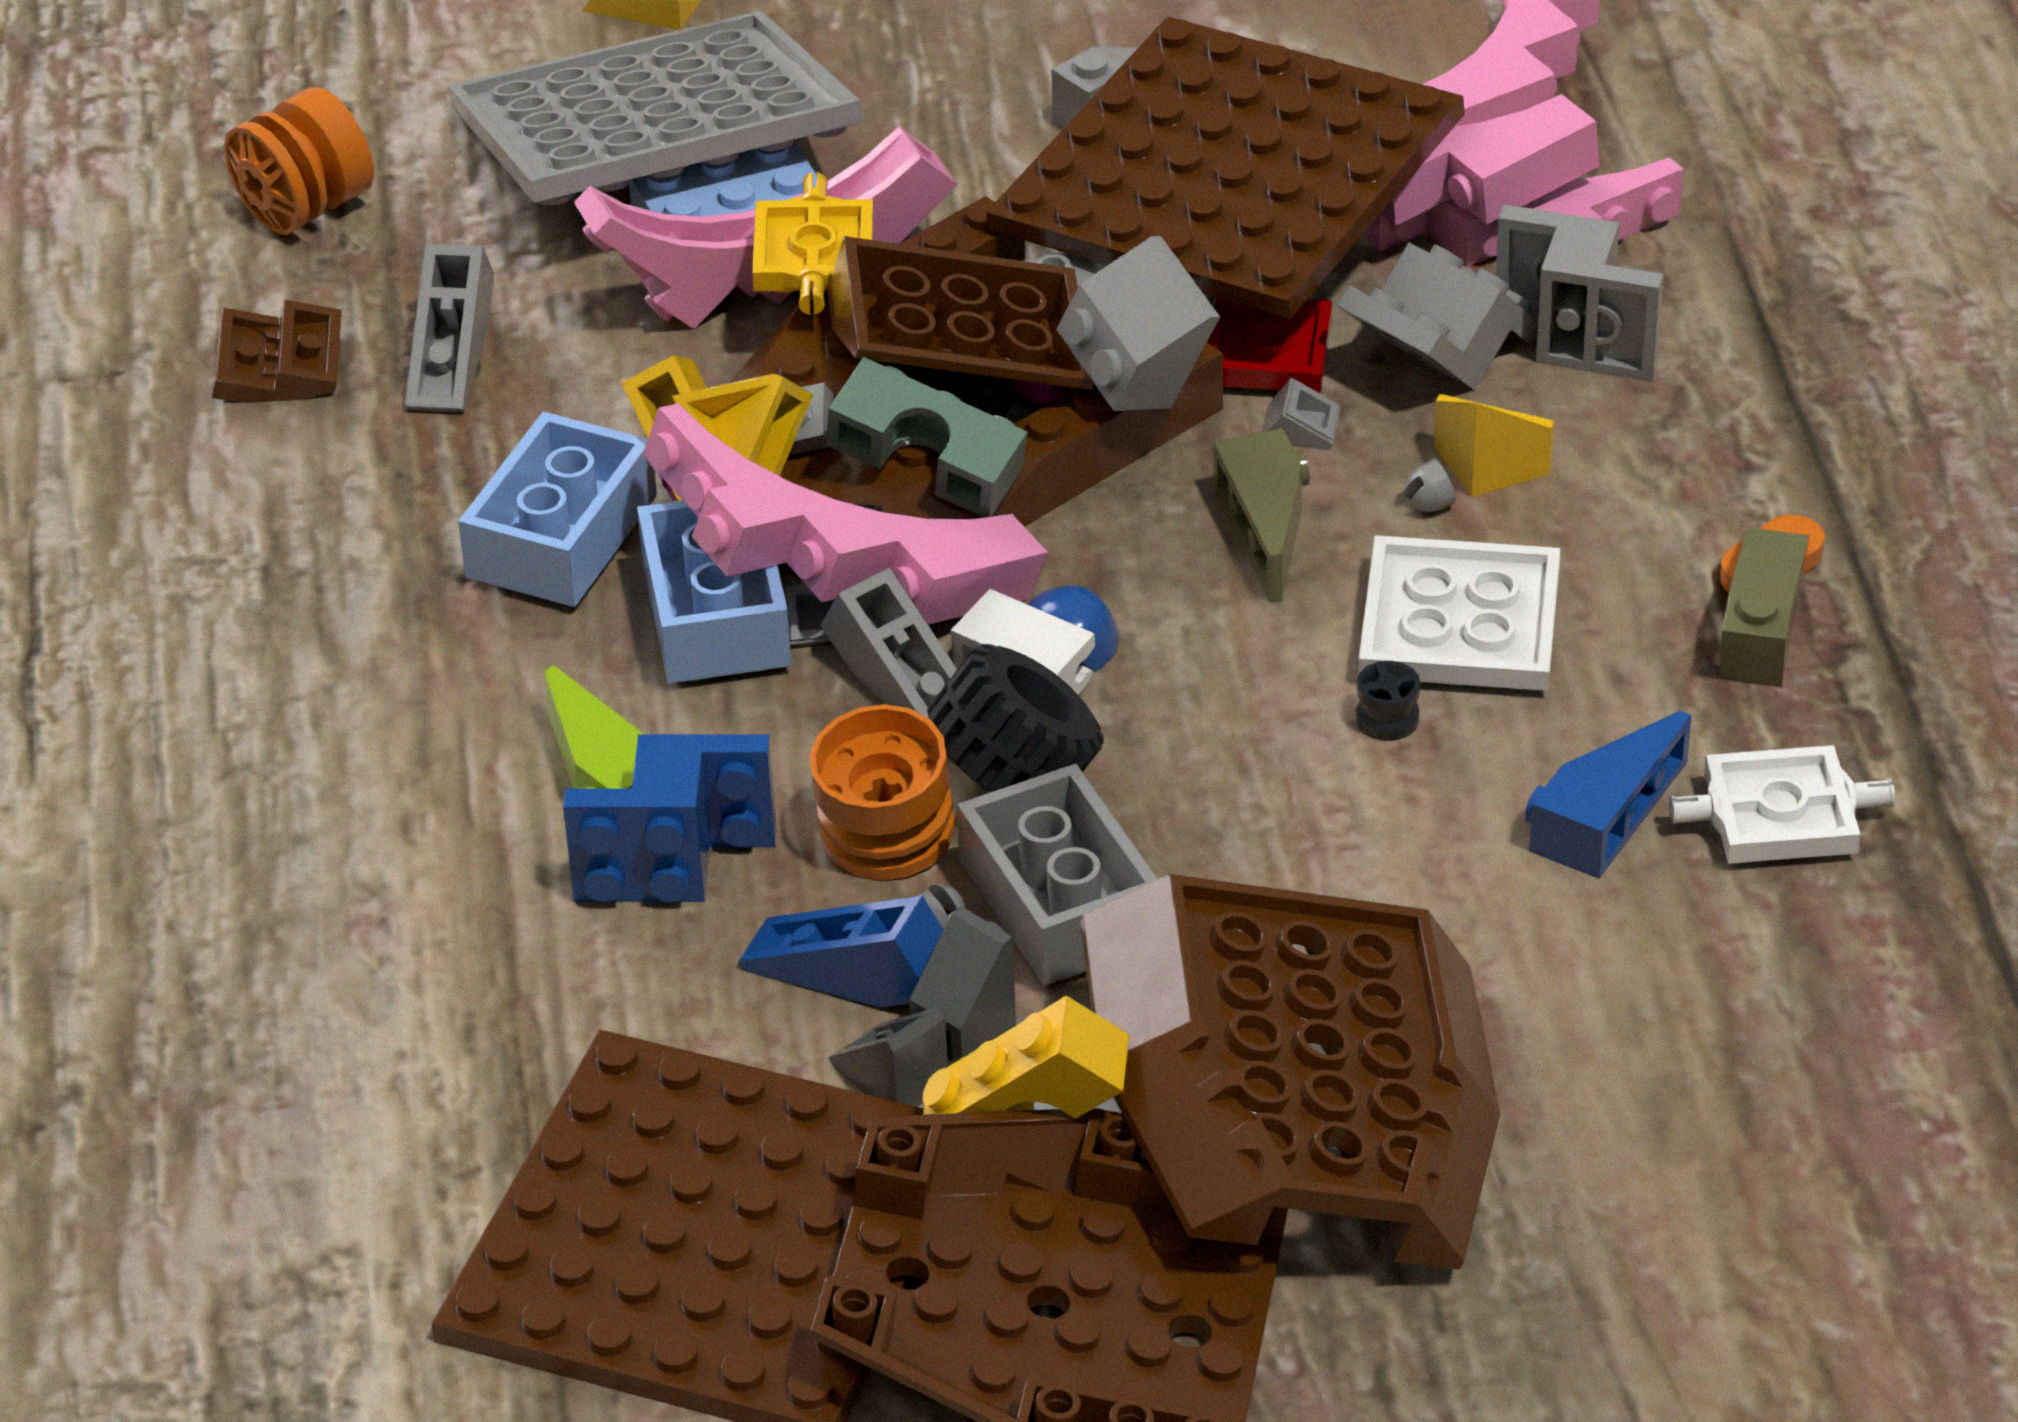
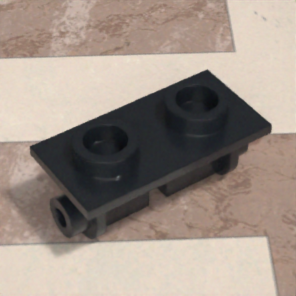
M922 367V369L934 377L933 381L964 403L992 416L1005 418L1011 405L1029 407L1031 401L1013 388L1016 383L1013 379Z

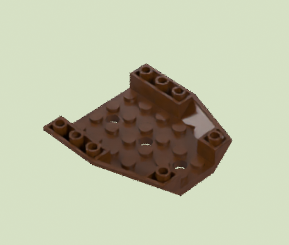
M1168 874L1083 915L1080 924L1091 1011L1129 1034L1123 1092L1113 1098L1189 1237L1257 1245L1273 1207L1386 1220L1393 1262L1461 1269L1465 1260L1500 1118V1109L1471 967L1428 909ZM1292 945L1304 946L1308 954L1298 951ZM1307 1043L1321 1045L1326 1054L1317 1052ZM1324 1146L1339 1148L1345 1158L1333 1155Z
M1094 1108L1077 1119L1060 1109L871 1117L856 1168L852 1210L833 1276L826 1275L810 1331V1338L977 1422H1246L1288 1208L1273 1207L1257 1245L1189 1237L1123 1114L1114 1111ZM899 1275H910L918 1278L924 1284L917 1289L906 1290L896 1287L889 1280ZM1038 1304H1051L1060 1308L1065 1314L1058 1318L1047 1319L1037 1316L1030 1308ZM1183 1332L1193 1333L1201 1337L1206 1344L1196 1348H1188L1176 1343L1171 1336Z

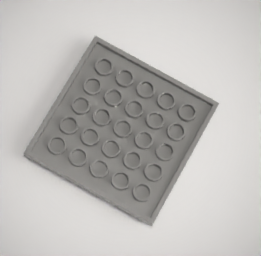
M762 10L448 85L451 105L530 199L534 203L540 202L544 205H557L573 199L574 193L585 191L589 186L599 191L619 190L626 187L630 179L646 175L655 178L671 177L683 172L684 166L703 161L708 164H724L737 159L740 152L756 148L764 151L781 150L791 146L793 139L809 135L821 138L834 137L844 133L847 130V126L864 122L861 100Z

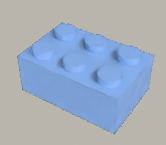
M793 139V144L787 148L776 151H764L756 148L740 152L737 159L724 164H708L703 161L684 166L683 172L671 177L655 178L646 175L630 179V201L632 206L661 214L711 216L746 212L755 209L756 201L788 200L803 193V178L809 173L813 172V186L816 187L817 175Z
M542 412L458 521L465 577L576 607L637 524V507L651 505L657 496L655 470L643 457L648 439Z
M683 500L638 506L642 563L667 684L792 666L788 609L777 565L727 577L692 538L698 517Z

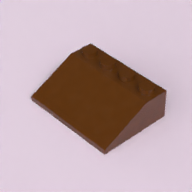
M843 236L827 293L832 330L855 358L862 359L865 357L873 361L1092 390L1094 382L1056 330L1078 288L1074 268Z

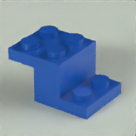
M638 734L632 789L565 788L563 812L574 902H705L710 847H775L777 825L769 734Z

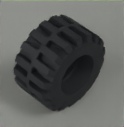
M982 644L981 646H976L927 709L929 715L927 718L932 720L944 736L945 750L949 758L972 780L990 792L1073 764H1077L1083 773L1102 749V744L1104 743V736L1100 731L1101 727L1081 697L1064 680L1034 659L999 645Z

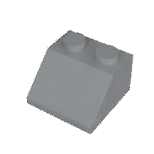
M1151 236L1080 283L1056 330L1113 411L1172 408L1220 316L1161 236Z

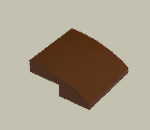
M284 300L280 317L222 307L218 326L212 398L241 402L300 400L334 392L338 375L342 310Z

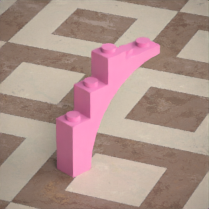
M1502 0L1505 11L1495 31L1476 52L1445 74L1422 85L1433 86L1440 90L1463 95L1465 115L1455 126L1479 123L1516 113L1554 98L1557 91L1556 79L1576 72L1577 47L1580 43L1579 31L1599 24L1600 0Z
M1561 94L1523 111L1479 123L1454 126L1380 214L1392 224L1398 226L1453 198L1460 208L1468 209L1488 225L1499 218L1503 204L1522 207L1598 168L1599 153L1596 120Z
M899 126L868 155L830 179L827 185V196L839 199H873V240L900 244L957 183L934 151ZM589 186L574 202L587 223L582 228L585 235L602 251L609 253L614 248L622 254L623 260L638 274L648 290L647 295L644 297L647 304L667 321H670L675 316L695 329L736 285L749 296L755 297L758 293H761L778 306L791 293L753 290L755 209L746 212L711 216L661 214L624 204L592 186ZM803 193L796 195L792 198L803 196Z
M1666 158L1628 171L1589 178H1577L1522 207L1620 222L1619 240L1680 215L1684 169L1671 158ZM1450 198L1398 226H1395L1380 214L1362 234L1364 239L1381 252L1427 233L1444 249L1464 261L1463 266L1468 268L1497 256L1498 219L1486 225L1468 209L1460 208L1453 198Z
M680 404L658 408L643 453V457L698 517L692 538L727 577L787 563L821 602L833 600L838 593L890 568L927 625L964 616L989 589L1020 602L1029 600L1048 554V551L1013 514L979 519H926L879 512L838 501L789 482L746 459L709 433Z

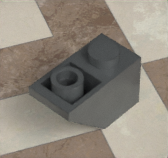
M962 906L952 913L909 999L910 1015L936 1007L940 1008L946 1020L948 1066L977 1050L984 1042L992 1041L1016 1026L1013 937L1007 934L998 924L985 921Z

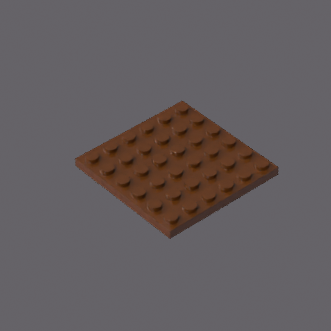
M1167 16L988 209L986 214L989 230L1105 265L1111 264L1151 236H1161L1203 294L1291 319L1465 115L1463 95L1440 90L1433 86L1414 83L1388 76L1381 72H1373L1336 62L1332 59L1317 57L1280 45L1265 43L1239 36L1235 33L1224 32Z
M599 1029L432 1321L434 1342L734 1422H846L872 1368L810 1338V1331L826 1275L833 1276L853 1206L856 1168L871 1117L923 1115L924 1108ZM899 1275L891 1278L889 1281L898 1288L910 1290L916 1277Z

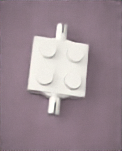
M1834 745L1706 755L1704 776L1708 787V794L1670 796L1669 813L1672 824L1710 820L1721 835L1728 864L1857 854L1859 852L1861 834L1855 817L1856 809L1893 807L1895 792L1891 779L1854 783L1840 767Z

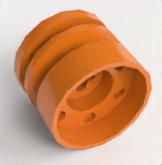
M310 86L282 101L273 108V113L262 112L249 122L245 121L231 129L225 137L223 148L226 167L236 191L256 219L276 234L289 235L306 223L319 218L325 213L326 208L336 209L363 194L372 186L374 167L372 154L365 135L346 106L335 95L324 88Z
M887 704L854 709L835 718L817 735L809 754L822 845L834 864L856 877L879 881L907 878L931 867L949 849L956 831L944 736L932 720L910 708Z

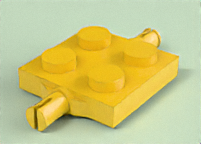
M813 172L803 178V196L788 200L756 201L753 290L775 291L778 293L800 291L799 308L802 312L809 315L811 299L814 302V314H818L824 309V290L829 288L843 236L873 240V199H839L827 196V178L818 172L816 187L813 186Z

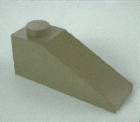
M1283 428L1214 442V491L1270 603L1282 601L1302 512V486L1309 485L1310 481L1309 467L1304 452L1302 450H1294Z
M1747 527L1732 578L1723 622L1719 667L1720 679L1782 687L1809 544V535Z

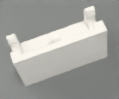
M989 589L951 629L953 662L957 669L976 646L992 644L1012 649L1034 659L1064 680L1078 695L1086 687L1093 674L1092 669L1083 665L1079 668L1078 666L1082 661L1086 660L1095 647L1094 633L992 589Z

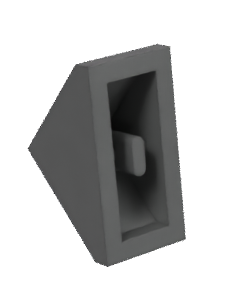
M936 1007L880 1023L830 1055L828 1059L836 1071L864 1094L918 1107L923 1104V1091L928 1079L938 1070L948 1067L945 1017L940 1008Z

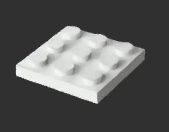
M1375 535L1359 652L1358 675L1367 665L1378 661H1395L1413 668L1419 675L1420 682L1548 691L1561 548Z

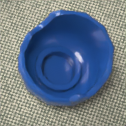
M1075 585L1057 587L1042 592L1027 604L1094 633L1095 647L1086 660L1082 661L1089 669L1096 671L1102 668L1117 652L1119 632L1115 620L1106 604L1091 589Z

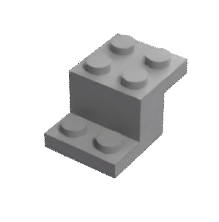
M1503 204L1498 218L1496 276L1510 285L1509 290L1533 304L1528 313L1534 318H1538L1536 363L1653 381L1658 361L1664 274L1617 266L1620 222Z
M1408 243L1381 290L1374 287L1368 296L1348 285L1337 304L1340 309L1385 343L1474 391L1508 334L1534 347L1538 337V321L1528 313L1533 305L1531 302L1509 290L1510 285L1499 277L1479 268L1477 273L1463 266L1464 261L1435 244L1428 253Z

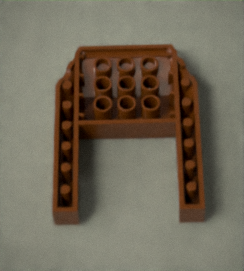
M987 196L900 243L1025 261L1024 240L989 230L986 212L995 202ZM824 290L825 305L820 313L814 314L813 299L810 300V315L802 312L798 305L729 383L776 374L800 387L825 383L834 394L835 399L862 359L855 358L832 330L828 290ZM1205 344L1172 408L1113 411L1096 385L1093 384L1092 390L1075 388L1015 423L1016 427L1027 431L1023 469L992 517L1013 514L1026 527L1222 410L1223 353L1210 344ZM874 361L883 366L897 368L907 377L937 391L948 392L913 366ZM906 445L898 448L888 457L881 469H877L832 447L788 456L780 474V477L789 482L838 501L850 504L880 505L884 513L926 519L983 518L935 495L937 466L940 454L923 445ZM787 563L780 564L793 575H795L797 578H799L798 575L788 566Z

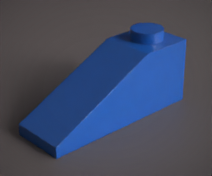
M1678 711L1563 764L1545 787L1539 785L1533 791L1528 801L1525 820L1531 823L1529 852L1600 879L1688 763L1691 715Z
M922 895L767 917L743 953L739 963L746 972L877 1007L910 1004L909 999L944 929Z

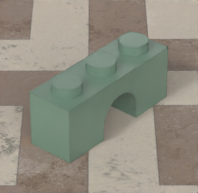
M865 357L862 358L828 409L826 445L877 469H881L888 457L900 447L906 445L927 446L940 454L937 466L935 495L983 518L992 517L1023 469L1027 431L1016 427L1004 417L992 416L961 402L959 398L949 392L937 391L913 380L897 368L883 366Z

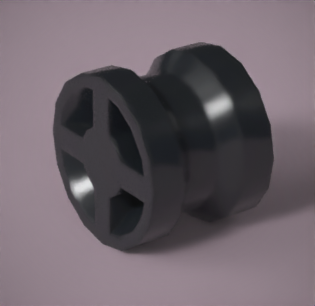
M1378 661L1367 665L1360 671L1356 684L1359 698L1356 707V722L1358 728L1365 735L1377 740L1394 741L1408 737L1417 729L1420 715L1417 700L1420 695L1421 683L1419 675L1413 668L1401 662Z

